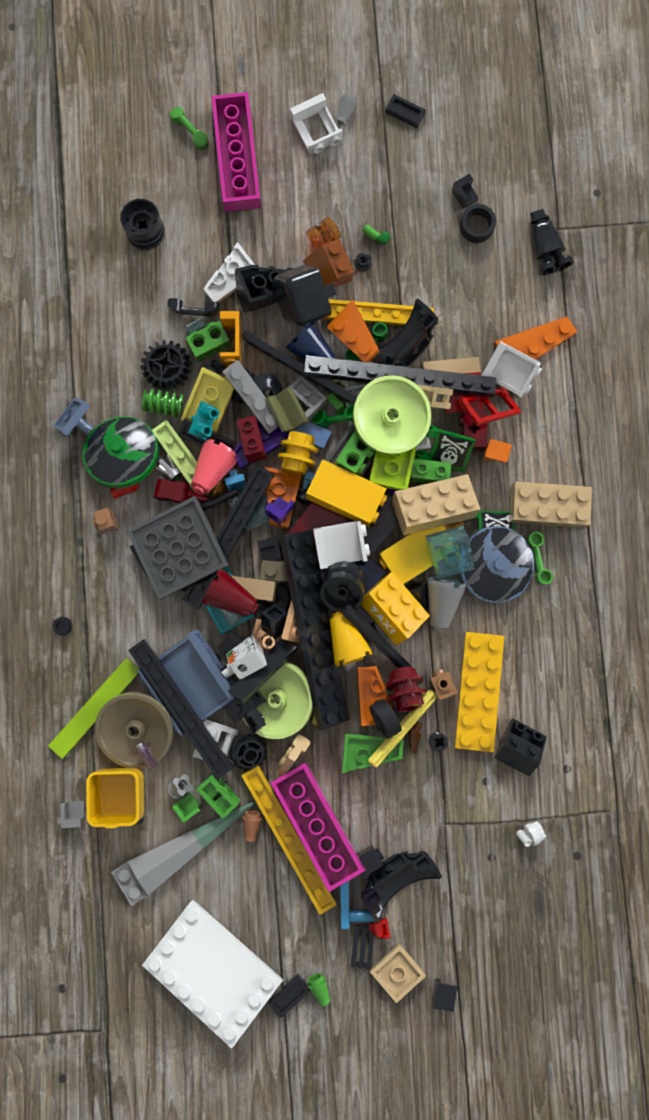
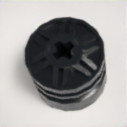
M137 198L129 201L123 207L120 213V221L129 242L140 250L156 248L165 236V228L157 206L152 201Z

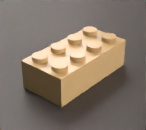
M468 474L395 491L391 500L403 535L472 519L480 511V506Z
M515 481L511 485L509 523L575 528L588 527L591 524L592 487Z

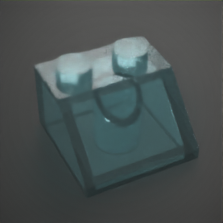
M463 525L425 536L437 580L475 569L469 536Z

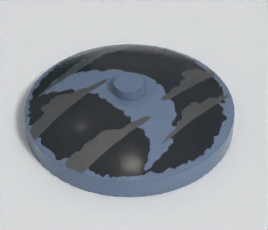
M502 526L486 527L473 533L463 544L458 557L459 576L462 583L466 584L468 592L474 597L490 603L508 602L521 595L528 587L534 572L533 553L527 541L516 531Z

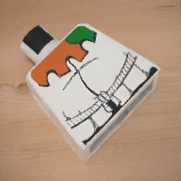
M251 635L227 653L228 664L221 667L220 670L225 678L235 673L239 679H243L267 665L263 649Z

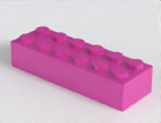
M248 92L211 96L225 212L261 208Z
M304 763L271 782L275 793L328 892L366 871L308 764Z

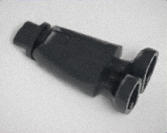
M544 209L530 213L532 220L530 225L532 226V238L537 260H542V265L539 267L540 275H550L555 270L560 272L573 265V257L569 255L563 256L562 254L566 248L555 226L549 219V215L545 214ZM550 254L553 256L555 263L551 261Z

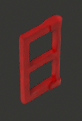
M504 387L496 389L495 396L500 395L511 410L501 413L488 399L489 397L473 395L458 399L459 405L466 411L476 426L518 415L521 412ZM481 400L492 415L480 418L469 403Z

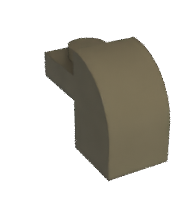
M262 560L260 580L289 584L285 562Z

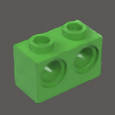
M220 321L216 323L210 322L205 328L194 330L186 337L197 362L231 346L230 340ZM214 333L221 334L218 339L211 338ZM198 341L204 342L202 347H195V344Z
M355 430L334 465L351 473L361 474L366 466L364 461L367 457L370 459L375 450L367 446ZM362 443L367 449L360 450L357 444ZM348 459H353V460H355V461H356V465H355V466H350V465H348L347 460H348Z
M414 459L409 483L429 484L450 479L451 463Z
M213 773L196 789L222 819L237 807L241 801L222 778L217 780Z

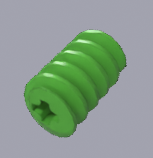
M151 389L149 394L145 390L142 399V410L144 412L150 410L151 413H155L157 410L159 415L164 412L166 416L172 413V416L176 418L178 414L181 416L183 410V394L177 399L176 393H173L170 398L167 391L162 396L161 390L158 391L157 395H154V389Z

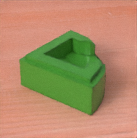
M331 393L327 397L328 402L337 409L335 412L338 415L344 414V404Z

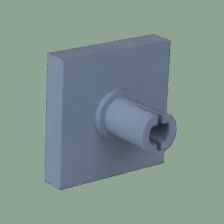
M74 397L52 427L66 436L69 435L74 427L88 434L93 426L82 416L91 405L84 400Z

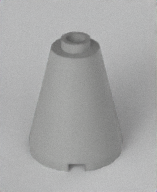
M428 577L429 622L433 626V630L444 631L451 624L465 591L466 584H461L460 581L447 578L435 581V577Z

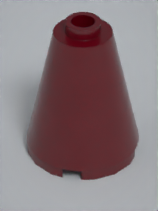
M220 569L216 574L217 578L211 582L202 603L247 617L249 614L254 615L259 606L256 604L257 599L225 570Z

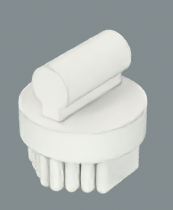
M537 821L524 825V830H518L516 833L517 837L526 847L530 845L536 846L546 838L542 826Z

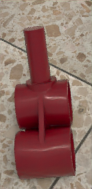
M157 479L153 496L155 499L182 503L196 496L199 502L204 503L208 501V496L191 492L190 484Z

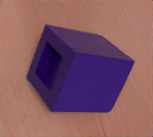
M278 497L273 504L269 502L265 507V515L281 526L293 511L294 501L290 500L288 503Z

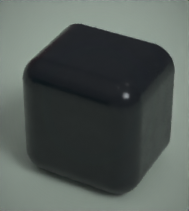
M302 265L281 273L273 279V288L285 321L299 326H306L331 316L332 311L328 298L336 295L334 284L324 286L321 273L317 267Z

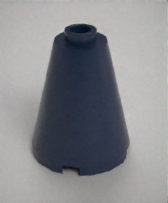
M315 322L307 325L286 346L290 352L306 361V355L336 359Z

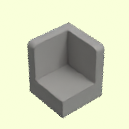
M65 801L61 803V828H75L85 825V801Z

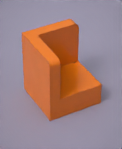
M489 439L482 460L486 462L496 460L507 463L512 445Z

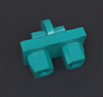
M200 401L195 416L191 415L190 420L193 422L188 433L206 441L207 437H210L212 434L214 420L219 416L220 412L218 409L204 401Z

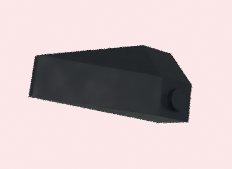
M259 265L236 268L234 270L236 291L243 312L254 311L277 303L273 279L277 275L294 268L276 269L274 266L263 268L259 267Z

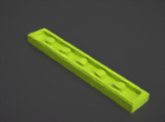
M126 658L48 747L60 758H65L96 723L97 716L102 707L129 686L139 674L137 670L140 668L130 659Z

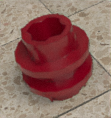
M402 667L391 671L388 675L389 681L385 683V688L394 693L388 697V702L394 704L395 711L409 712L421 708L424 704L423 697L427 694L426 689L418 688V685L424 681L423 676L417 675L416 668L414 669L413 667Z

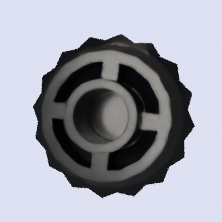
M257 734L241 735L240 738H236L235 742L231 744L230 759L239 769L250 770L261 765L267 753L266 744Z

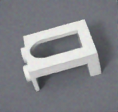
M323 93L290 108V118L309 155L321 153L325 148L335 146L342 141L343 130L342 128L338 129L326 106V98ZM318 113L329 135L313 141L302 120Z

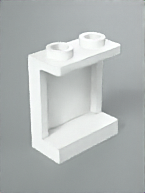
M500 341L481 376L496 377L498 385L517 394L521 398L523 394L527 396L532 387L530 385L532 378L536 379L542 368L539 367L541 362Z

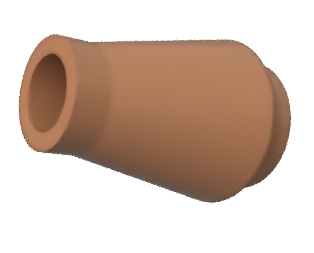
M245 811V815L242 817L245 841L254 842L257 838L262 817H260V812Z

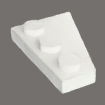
M238 242L231 254L225 258L219 270L214 273L203 288L212 302L219 303L236 291L234 271L236 268L255 265Z

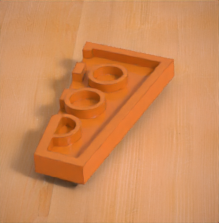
M566 316L494 342V345L497 348L500 341L537 360L575 335L578 331Z

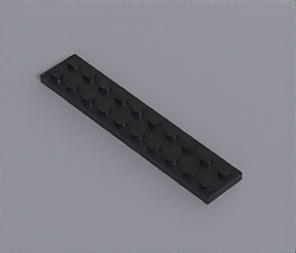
M312 530L279 537L318 730H325L350 719L340 668L335 667L328 608L320 595L322 577Z

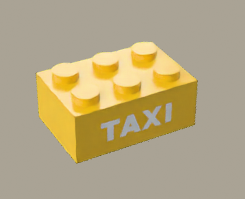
M393 572L374 585L363 596L361 603L362 607L395 645L407 640L430 616Z

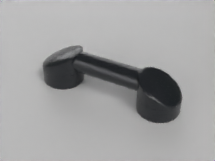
M176 298L168 299L167 304L173 312L179 315L210 317L217 314L220 309L219 303L211 301L205 302L204 309L182 307L183 301Z

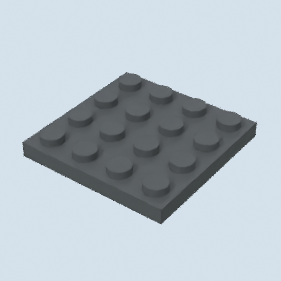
M196 496L127 530L158 600H162L229 566Z

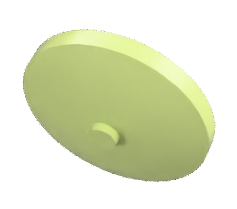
M383 376L368 383L359 393L354 403L353 422L357 434L371 449L383 454H401L413 449L426 436L431 423V407L423 390L411 380L400 376Z
M286 662L259 688L266 702L260 705L257 710L264 716L266 725L256 734L269 739H282L296 734L308 723L314 709L307 675L296 665Z

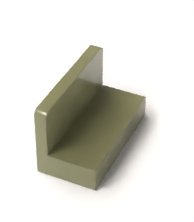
M291 387L284 389L277 395L266 398V402L282 432L295 430L308 421Z

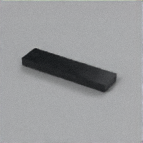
M281 639L264 655L267 665L245 678L239 679L228 690L229 694L244 704L298 651L297 646L288 640Z

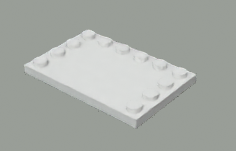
M194 900L188 904L142 965L231 1049L283 981L279 975Z

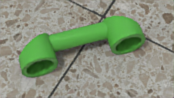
M181 107L173 108L170 111L171 121L174 124H182L192 134L195 147L198 150H205L209 145L207 135L203 131L197 130L185 117Z
M533 532L527 537V543L532 549L537 570L535 580L541 585H546L552 582L553 574L550 570L544 569L539 546L544 543V537L540 532Z

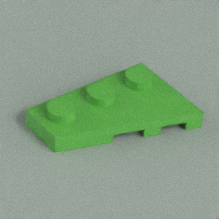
M345 733L342 773L372 766L368 761L369 758L387 738ZM404 739L400 740L381 764L402 759Z

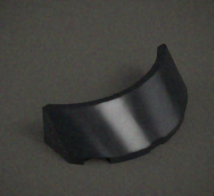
M417 298L412 313L402 330L388 343L379 347L380 352L371 361L377 364L409 366L417 360L430 344L434 336L431 333L433 327L438 324V317L427 305Z
M408 851L401 852L387 858L383 862L382 867L369 875L365 890L361 893V899L376 923H378L388 902L402 888L420 880L441 879L442 876L427 852L419 851V853L410 854Z

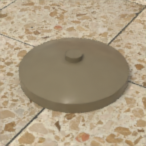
M138 692L122 693L110 699L100 710L95 723L96 739L103 753L114 763L126 768L142 769L158 763L168 752L174 736L173 723L165 707L153 697ZM141 742L150 756L147 759L143 757L136 747Z

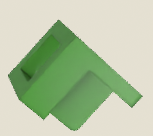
M192 792L172 806L183 823L202 809V806Z

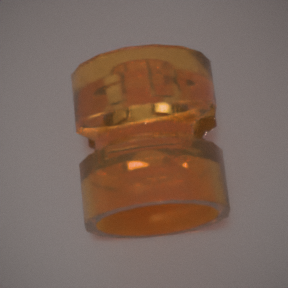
M329 216L319 222V226L315 225L306 231L309 241L316 250L324 244L341 238L337 225Z

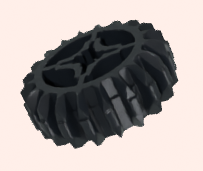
M165 340L162 341V345L155 342V348L149 346L150 352L144 351V355L147 358H141L142 363H144L140 366L141 370L144 371L142 375L147 378L148 384L152 383L153 388L159 385V390L161 391L165 386L167 391L171 390V386L174 389H178L176 384L184 385L182 379H189L185 373H191L189 368L192 366V362L189 361L190 355L185 354L186 349L181 348L179 343L174 345V342L171 340L168 345ZM172 354L177 355L181 359V365H177L176 362L172 361ZM165 363H169L170 365L169 367L167 366V368L163 367ZM152 366L160 370V378L152 373ZM171 373H177L173 377L168 378Z

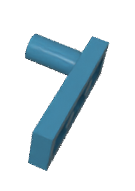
M348 881L340 885L341 929H349V922H373V916L369 910H349Z

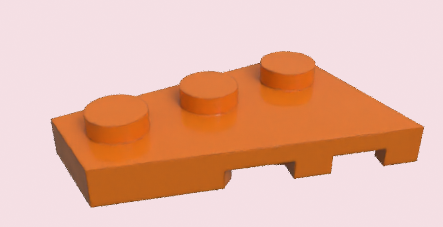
M352 299L327 328L360 360L369 363L380 351Z
M265 467L266 470L275 475L267 488L268 503L273 504L280 497L288 503L290 500L294 501L295 505L302 475ZM293 511L281 526L269 518L270 525L289 530Z
M377 666L356 667L360 726L376 725L369 707L381 699H384L391 708L393 706L388 702V695Z

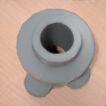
M183 774L180 778H174L168 784L167 792L171 798L179 800L184 797L185 793L193 791L194 788L190 784L187 775Z

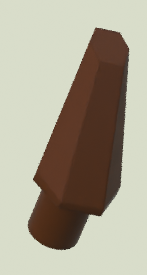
M418 721L408 731L409 749L415 753L422 735L419 731L423 725Z

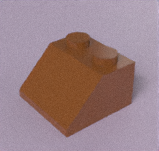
M340 239L320 246L303 260L306 266L318 268L324 286L334 284V287H338L351 282L353 279L354 270Z

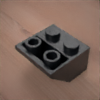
M512 718L498 744L494 758L530 776L541 762L547 736Z

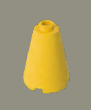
M341 612L332 614L333 618L330 619L335 667H339L341 662L345 666L364 659L363 657L366 654L368 657L373 655L372 650L360 631Z

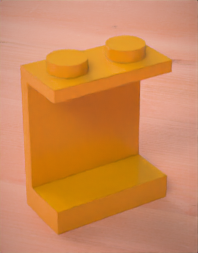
M220 311V321L224 331H235V352H220L222 364L227 368L238 360L242 365V321L239 311Z

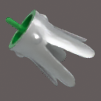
M167 454L166 462L160 459V465L154 468L164 474L169 481L177 479L180 482L178 476L181 474V471L175 467L170 456Z

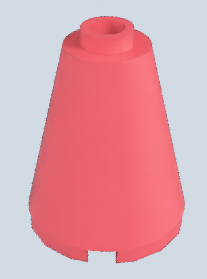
M212 439L206 440L202 445L191 482L193 491L200 495L208 494L238 461V459H235L236 453L231 448L221 442L219 445L214 444L215 440Z

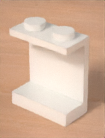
M361 521L313 529L320 569L328 568V566L336 562L360 560L364 562L367 561V556H370L369 545L364 544L363 538L367 536L365 524L361 525Z

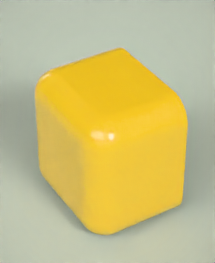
M100 769L88 776L86 781L87 821L91 826L105 828L132 826L143 817L144 775L140 769Z

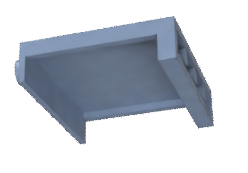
M194 630L158 658L203 721L235 699L228 692L235 683L230 676L228 678L224 677L220 670L223 667L200 631ZM141 668L138 669L139 678L148 686L151 696L159 701L168 711L174 731L179 733L180 736L185 732Z

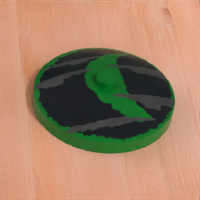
M115 417L99 424L89 434L83 446V463L89 475L99 484L109 488H126L141 482L152 472L158 460L159 445L152 429L143 421L133 417Z

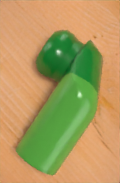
M366 225L363 228L365 235L381 245L387 244V241L390 240V235L385 231L380 234L370 225Z

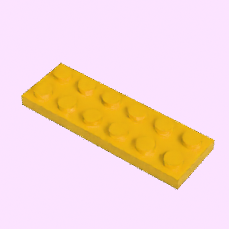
M465 632L454 748L494 752L504 636Z

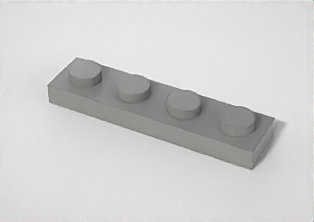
M238 360L222 371L268 434L279 427L266 402V397Z

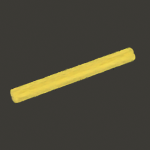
M428 690L426 696L423 697L424 704L422 707L410 711L400 722L402 731L386 739L368 760L372 766L376 768L382 763L437 699L434 691Z

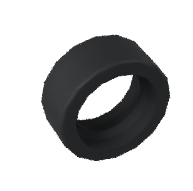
M475 204L466 208L462 214L459 226L463 237L473 243H481L489 239L496 226L495 213L491 208L483 204ZM471 215H482L488 220L487 230L481 233L473 232L467 226L468 218Z
M384 699L369 707L374 722L387 739L402 731L396 714Z

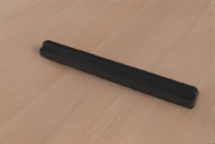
M351 605L343 607L341 613L397 668L411 667V664Z

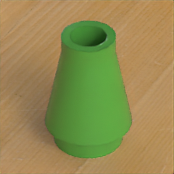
M321 973L313 974L307 980V987L319 1005L326 1006L331 1001L326 977Z

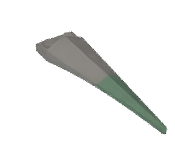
M252 801L230 812L223 819L219 817L140 854L112 870L113 877L130 905L133 906L150 895L242 816L245 811L249 810L256 801Z

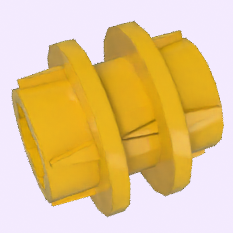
M289 432L288 439L281 441V445L287 448L286 453H278V458L282 460V470L306 475L309 467L315 466L316 462L310 459V455L318 454L319 449L314 446L315 440L313 436L301 432Z

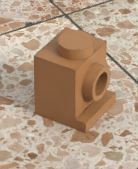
M110 508L93 512V524L98 529L99 534L118 529L114 513Z
M441 669L432 673L433 677L429 679L438 700L458 693L449 671L444 672ZM442 680H445L447 683L444 688L440 686Z

